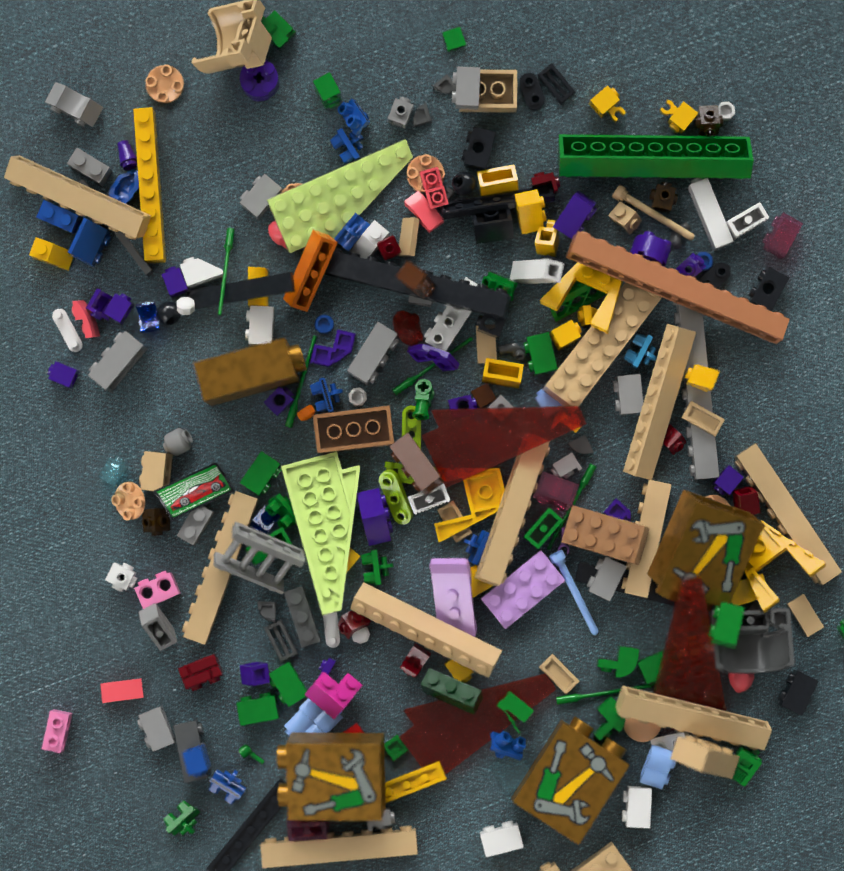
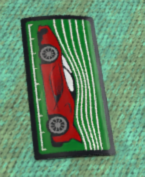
M213 463L154 490V493L163 504L171 520H174L233 492L234 489L218 464Z

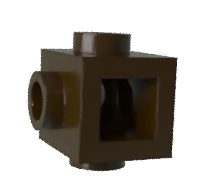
M718 105L699 106L697 117H695V128L699 129V136L718 135L719 128L723 127V117L719 116Z
M666 182L657 184L655 189H651L649 197L652 200L651 208L670 213L672 205H676L678 194H675L676 188Z
M165 508L144 509L142 513L143 533L151 532L152 536L163 535V531L171 530L170 516Z

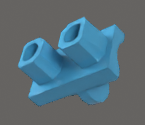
M636 333L632 343L640 347L638 353L628 349L623 358L632 364V368H638L643 356L646 357L643 364L647 366L650 360L656 361L657 356L654 355L656 348L651 346L649 352L646 351L653 337Z

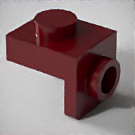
M544 172L536 173L530 180L532 188L551 184L554 194L560 188L558 176L554 177L553 172L548 174Z
M393 235L377 243L378 251L384 260L392 259L402 252Z
M669 424L663 445L672 455H675L683 449L686 440L679 431Z
M352 610L341 615L338 628L347 639H350L354 632L368 626L371 621L369 618Z
M415 643L402 662L400 669L405 674L416 678L431 653Z

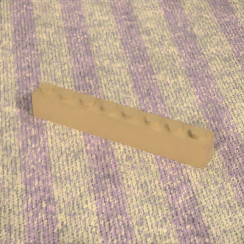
M22 156L10 157L4 176L5 179L10 180V184L17 187L23 186L27 192L32 194L38 193L43 196L44 200L58 202L60 207L64 209L71 208L76 211L77 215L88 216L97 224L108 225L110 230L115 232L121 231L125 233L127 238L136 240V238L144 237L151 215Z
M667 324L623 472L652 480L696 332Z
M531 433L523 435L474 579L493 586H500L501 583H504L507 576L505 572L507 565L509 566L513 559L511 554L513 547H516L519 542V530L525 524V512L530 509L532 503L530 500L531 495L535 493L538 486L536 482L537 477L541 475L544 468L542 464L544 457L546 458L550 451V447H548L549 440Z
M757 444L751 445L734 457L736 459L734 462L739 471H744L747 476L745 480L750 487L754 486L756 491H758L759 501L766 504L768 507L766 511L772 519H776L778 522L777 528L783 536L786 534L789 540L791 539L798 546L825 562L826 566L811 577L814 583L824 585L842 573Z
M237 491L235 495L231 494L228 505H231L228 513L225 512L221 521V523H224L222 531L218 530L215 541H217L215 549L212 548L209 553L208 559L211 561L209 567L205 566L201 577L204 580L202 585L199 584L196 589L195 595L198 597L196 602L190 606L188 613L191 616L189 622L185 621L183 625V637L204 645L207 644L232 575L229 572L214 567V553L225 554L233 542L232 526L235 522L250 526L259 499ZM243 543L239 545L231 558L238 559Z
M364 582L356 593L350 608L357 614L363 615L488 678L502 650Z
M622 686L615 705L618 715L625 719L633 718L645 724L650 722L661 728L670 727L678 732L686 731L698 737L707 736L715 741L723 740L735 746L744 745L752 750H765L772 732L768 721Z
M401 826L400 830H392V827H388L387 829H381L380 832H373V829L372 831L365 829L361 830V833L354 834V831H344L342 835L335 836L334 833H324L323 837H315V834L304 835L302 839H296V836H288L280 841H276V838H267L265 842L261 843L262 868L418 854L416 828L412 829L411 826Z

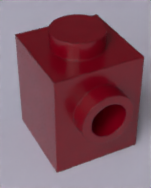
M750 486L732 491L734 507L750 512L752 515L760 513L758 491Z

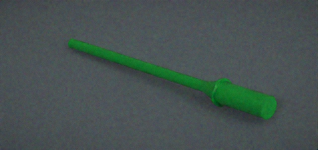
M227 228L224 245L226 256L218 308L219 316L222 315L229 255L233 249L235 231L233 228Z
M314 335L305 362L306 369H308L314 344L317 336ZM307 370L302 372L294 402L289 407L285 427L292 428L298 410V399Z
M472 337L468 338L466 341L455 347L449 353L451 355L454 354L456 351H458L466 344L471 342L473 340ZM433 363L417 375L407 378L393 388L392 391L397 396L411 385L413 386V383L419 377L434 368L436 364Z
M590 463L583 478L580 480L579 489L563 517V522L558 526L547 547L548 550L552 548L570 514L572 505H575L582 490L589 485L588 483L597 468Z
M651 684L633 686L630 688L638 690L651 688ZM621 689L584 695L574 693L556 697L557 705L570 702L577 703V701L583 698L620 693Z

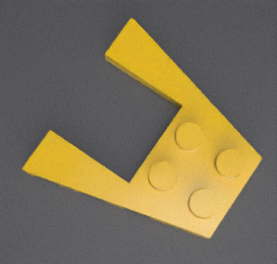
M577 262L561 278L560 282L556 283L540 299V303L558 311L576 281L604 292L607 295L590 324L591 327L608 334L623 281Z
M437 467V472L444 482L463 479L471 515L434 523L439 543L497 513L505 490L500 468Z
M761 520L765 525L744 572L765 613L780 600L757 574L758 571L786 550L810 577L823 569L826 564Z

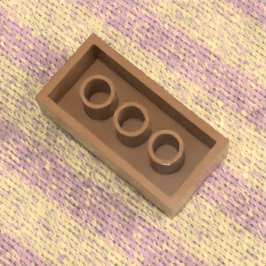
M390 405L313 415L318 454L390 446L394 443Z
M572 505L561 542L639 566L650 528Z

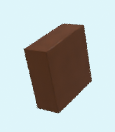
M488 382L471 391L479 408L496 400Z

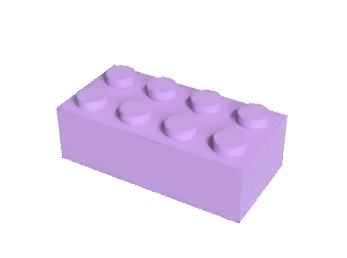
M539 550L508 575L503 584L495 586L480 599L506 629L562 584L565 579L545 554Z

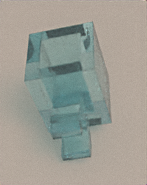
M117 456L114 459L109 457L98 478L118 487L128 469V466L124 465L126 461Z

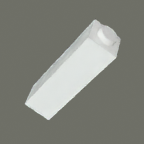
M708 178L692 180L688 190L713 251L731 244L733 238Z
M550 259L513 261L510 280L523 284L559 283L564 263Z

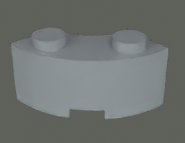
M55 82L45 103L51 106L50 110L59 115L62 112L75 119L74 122L82 127L85 125L93 127L103 109L101 105L92 99Z

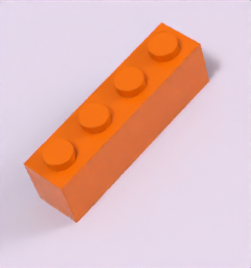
M316 230L312 231L293 274L295 292L286 293L283 298L291 307L308 312L338 243L330 235Z

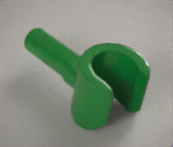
M243 745L239 749V753L243 758L250 755L261 765L265 762L252 751L249 745Z

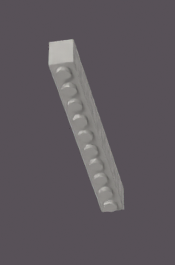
M673 302L677 309V313H674L675 324H678L680 328L696 332L682 381H684L682 399L686 400V408L690 401H693L713 413L711 391L705 392L686 384L687 378H685L688 368H692L695 364L708 368L703 314ZM688 422L686 437L690 438V446L687 449L688 456L692 457V465L689 466L690 476H694V480L718 478L719 468L715 437Z

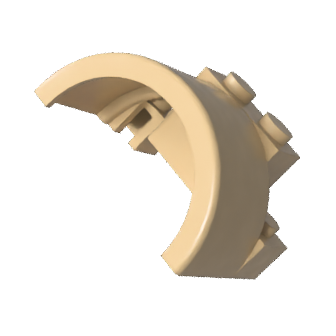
M243 0L210 8L208 15L216 32L217 54L202 59L193 58L191 63L199 71L206 74L238 68L244 65L247 69L263 66L272 37L261 22L265 10L260 0Z

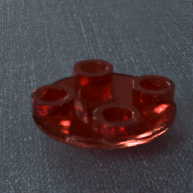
M404 310L396 312L393 317V326L399 339L409 346L417 345L423 341L418 315Z

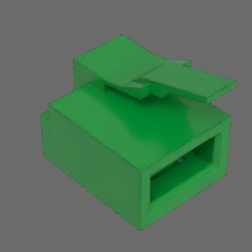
M275 10L267 18L262 17L261 22L272 37L271 43L280 51L296 35V32Z
M508 691L503 699H500L497 703V706L508 715L509 721L520 734L514 724V720L506 712V709L524 723L534 710L511 691Z
M741 745L735 755L739 756V760L732 779L736 780V782L738 781L744 787L762 764L761 758L758 757L759 750H752L750 752Z

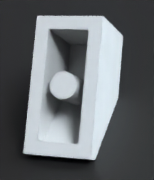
M374 220L350 252L360 254V258L367 259L368 256L371 257L378 249L377 243L387 238L389 232Z
M187 258L183 260V264H180L188 288L223 277L222 269L198 258Z

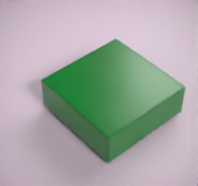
M461 27L442 32L448 52L466 46Z
M398 734L385 743V751L393 762L409 750Z

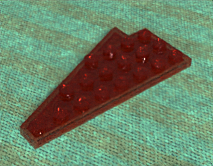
M579 406L434 409L431 412L438 428L421 436L447 488L586 425L587 422Z
M700 576L681 580L653 693L726 711L720 673L715 665L714 644L710 643L712 637L708 636L711 625L703 582Z
M543 673L480 689L483 700L475 715L441 700L409 707L403 711L414 725L401 734L399 738L421 767L440 761L446 775L491 740L490 734L493 731L500 733L512 724L508 719V715L497 706V703L500 699H503L508 691H511L533 708L554 692L556 687L547 675ZM506 709V712L514 722L519 719Z

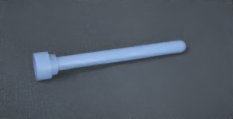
M563 550L554 552L549 556L552 564L558 566L591 633L597 635L599 630L565 564L566 556Z

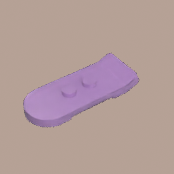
M465 558L431 559L429 567L432 575L436 618L476 637L477 623L474 615L471 587L472 577L469 561Z

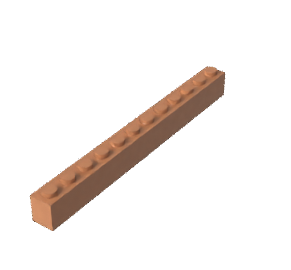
M578 231L573 236L566 255L568 259L771 343L778 344L784 338L789 318L784 317L782 313L769 311L763 305L752 304L748 299L738 298L729 291L716 289L710 283L699 282L695 277L685 276L676 269L663 267L657 261L646 260L642 255L632 254L623 247L610 245L604 239L593 238L587 232Z

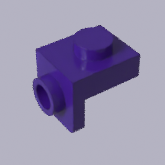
M97 288L86 308L92 311L91 316L100 321L102 318L109 320L110 317L104 314V311L113 297Z
M330 657L328 660L324 659L319 667V670H321L320 675L323 672L329 675L336 660Z

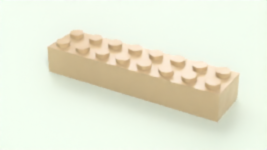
M625 282L619 291L618 302H616L609 333L607 334L594 327H590L542 390L573 413L662 297Z

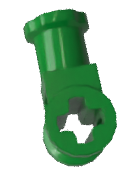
M421 379L415 385L416 407L412 417L417 420L429 419L428 410L431 407L435 392L429 380Z

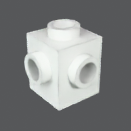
M113 563L105 580L113 584L112 588L122 592L123 589L129 590L130 587H134L137 581V577H135L137 572L133 571L134 567L123 563V565ZM122 574L125 576L124 580L121 579Z

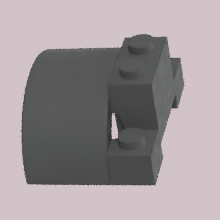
M770 608L765 613L763 610L744 611L734 649L714 644L716 669L724 673L755 674L780 671L794 666L790 608ZM714 610L710 613L711 625H715L716 618H713ZM769 626L775 627L777 631L768 632Z

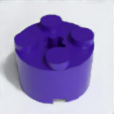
M265 60L264 65L247 69L244 65L240 72V83L244 93L249 98L255 101H266L278 91L279 77L274 65ZM259 77H262L263 80H261L260 83H257L256 80Z
M645 231L644 234L637 235L634 238L630 253L640 254L644 259L657 261L663 267H666L671 251V242L656 237L652 232Z

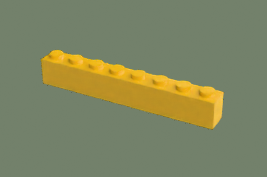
M153 107L133 109L140 208L141 211L151 215L143 237L144 261L148 264L166 262L155 111Z

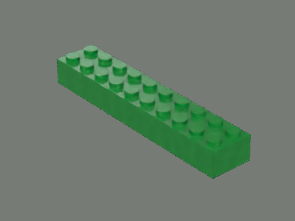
M559 134L558 138L559 176L743 179L751 178L754 161L750 137Z

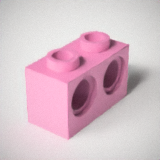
M166 571L156 574V579L149 581L147 578L138 582V587L134 589L143 609L154 603L158 604L181 594L172 572L167 574ZM163 580H168L171 584L170 589L167 591L161 588ZM147 587L153 591L151 598H146L143 595V591Z
M56 709L50 711L42 745L43 750L57 753L64 752L73 713Z

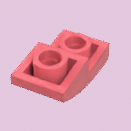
M438 167L419 171L430 209L448 205L446 191L442 184Z
M417 191L404 201V205L420 219L419 224L429 233L444 223L435 208L430 209L427 198L420 191Z
M84 300L72 301V313L75 316V320H83L82 331L85 334V338L100 336L96 319L91 316L92 311L86 308L87 303Z
M141 679L100 684L102 703L143 698Z

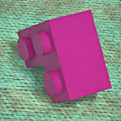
M323 672L304 695L331 718L335 719L362 687V684L349 673L337 683Z

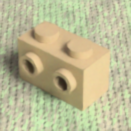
M144 451L141 459L143 469L139 478L141 490L154 491L170 484L172 454Z

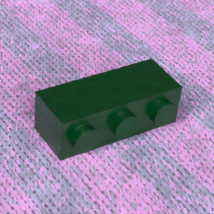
M431 668L428 669L421 682L423 693L475 715L483 700L481 690Z

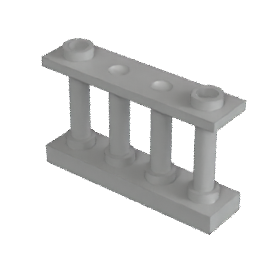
M235 522L232 526L233 542L225 554L214 553V567L280 594L284 593L283 578L291 566L302 567L305 563L303 549L238 522ZM243 543L251 548L240 562L231 557L239 545ZM258 551L267 553V557L258 569L249 565ZM279 558L284 560L285 563L276 576L267 573L266 571L273 560Z

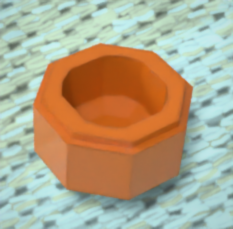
M308 405L297 412V416L301 421H307L315 415L316 411L312 405Z

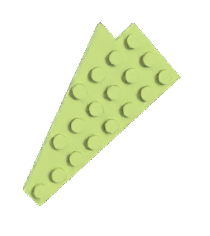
M406 139L268 199V205L288 252L292 253L306 247L313 230L330 235L334 239L355 213L360 215L413 158Z
M336 451L281 466L322 616L341 611L360 473V465L342 470Z

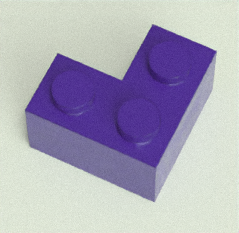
M577 191L553 227L572 239L578 231L582 232L585 227L582 224L585 220L589 221L597 210L595 208L597 202Z
M379 488L357 493L368 545L391 541L390 533L393 532L391 521L387 522L390 516L388 508H384V506H387L385 495L380 494Z

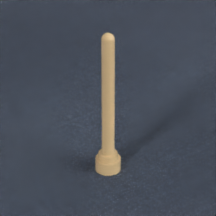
M619 185L612 196L615 200L626 201L686 239H694L693 233L629 195L624 186Z

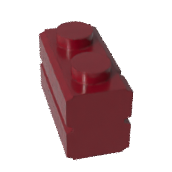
M215 653L178 668L186 690L191 688L192 692L202 688V683L207 681L210 684L220 681V676L224 675Z

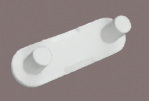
M56 309L52 315L54 322L68 348L72 352H79L83 347L79 335L67 313L63 309Z
M337 612L323 615L326 644L331 648L337 647L340 643Z

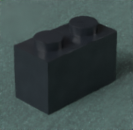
M794 670L793 673L790 672L786 679L788 684L785 690L782 689L778 696V705L803 716L819 681L797 670Z

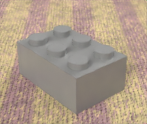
M377 322L348 368V374L367 386L369 383L373 384L379 375L377 372L380 366L383 368L389 359L387 354L390 350L394 351L399 343L397 339L398 334Z
M124 331V333L120 332L114 339V345L111 348L107 347L101 354L103 358L98 363L95 362L89 369L90 373L88 376L110 393L147 351V348L127 331Z

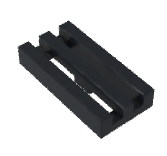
M553 63L537 75L560 105L576 94L575 90ZM550 69L558 77L562 84L567 88V90L569 91L568 94L563 90L559 83L550 74ZM544 74L549 78V80L554 84L558 91L563 95V98L560 97V95L555 91L551 84L546 80V78L543 76Z

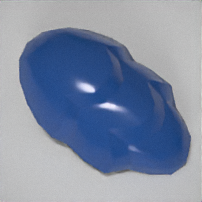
M132 169L124 174H120L111 186L109 196L125 204L130 203L134 199L135 193L139 190L138 171Z

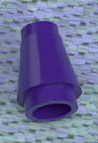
M127 140L120 141L117 144L120 166L124 170L136 168L137 156Z

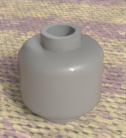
M177 428L164 436L165 443H163V447L167 453L179 456L191 448L193 439L186 429Z

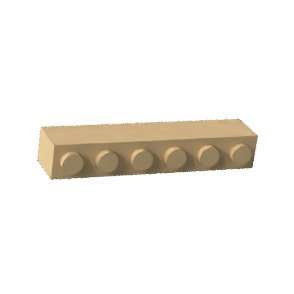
M648 480L647 484H643L642 495H645L644 502L639 503L637 513L641 514L640 520L635 523L650 529L639 566L626 563L627 567L625 570H629L628 577L623 578L621 587L625 589L624 593L648 598L652 578L647 573L658 550L672 484Z

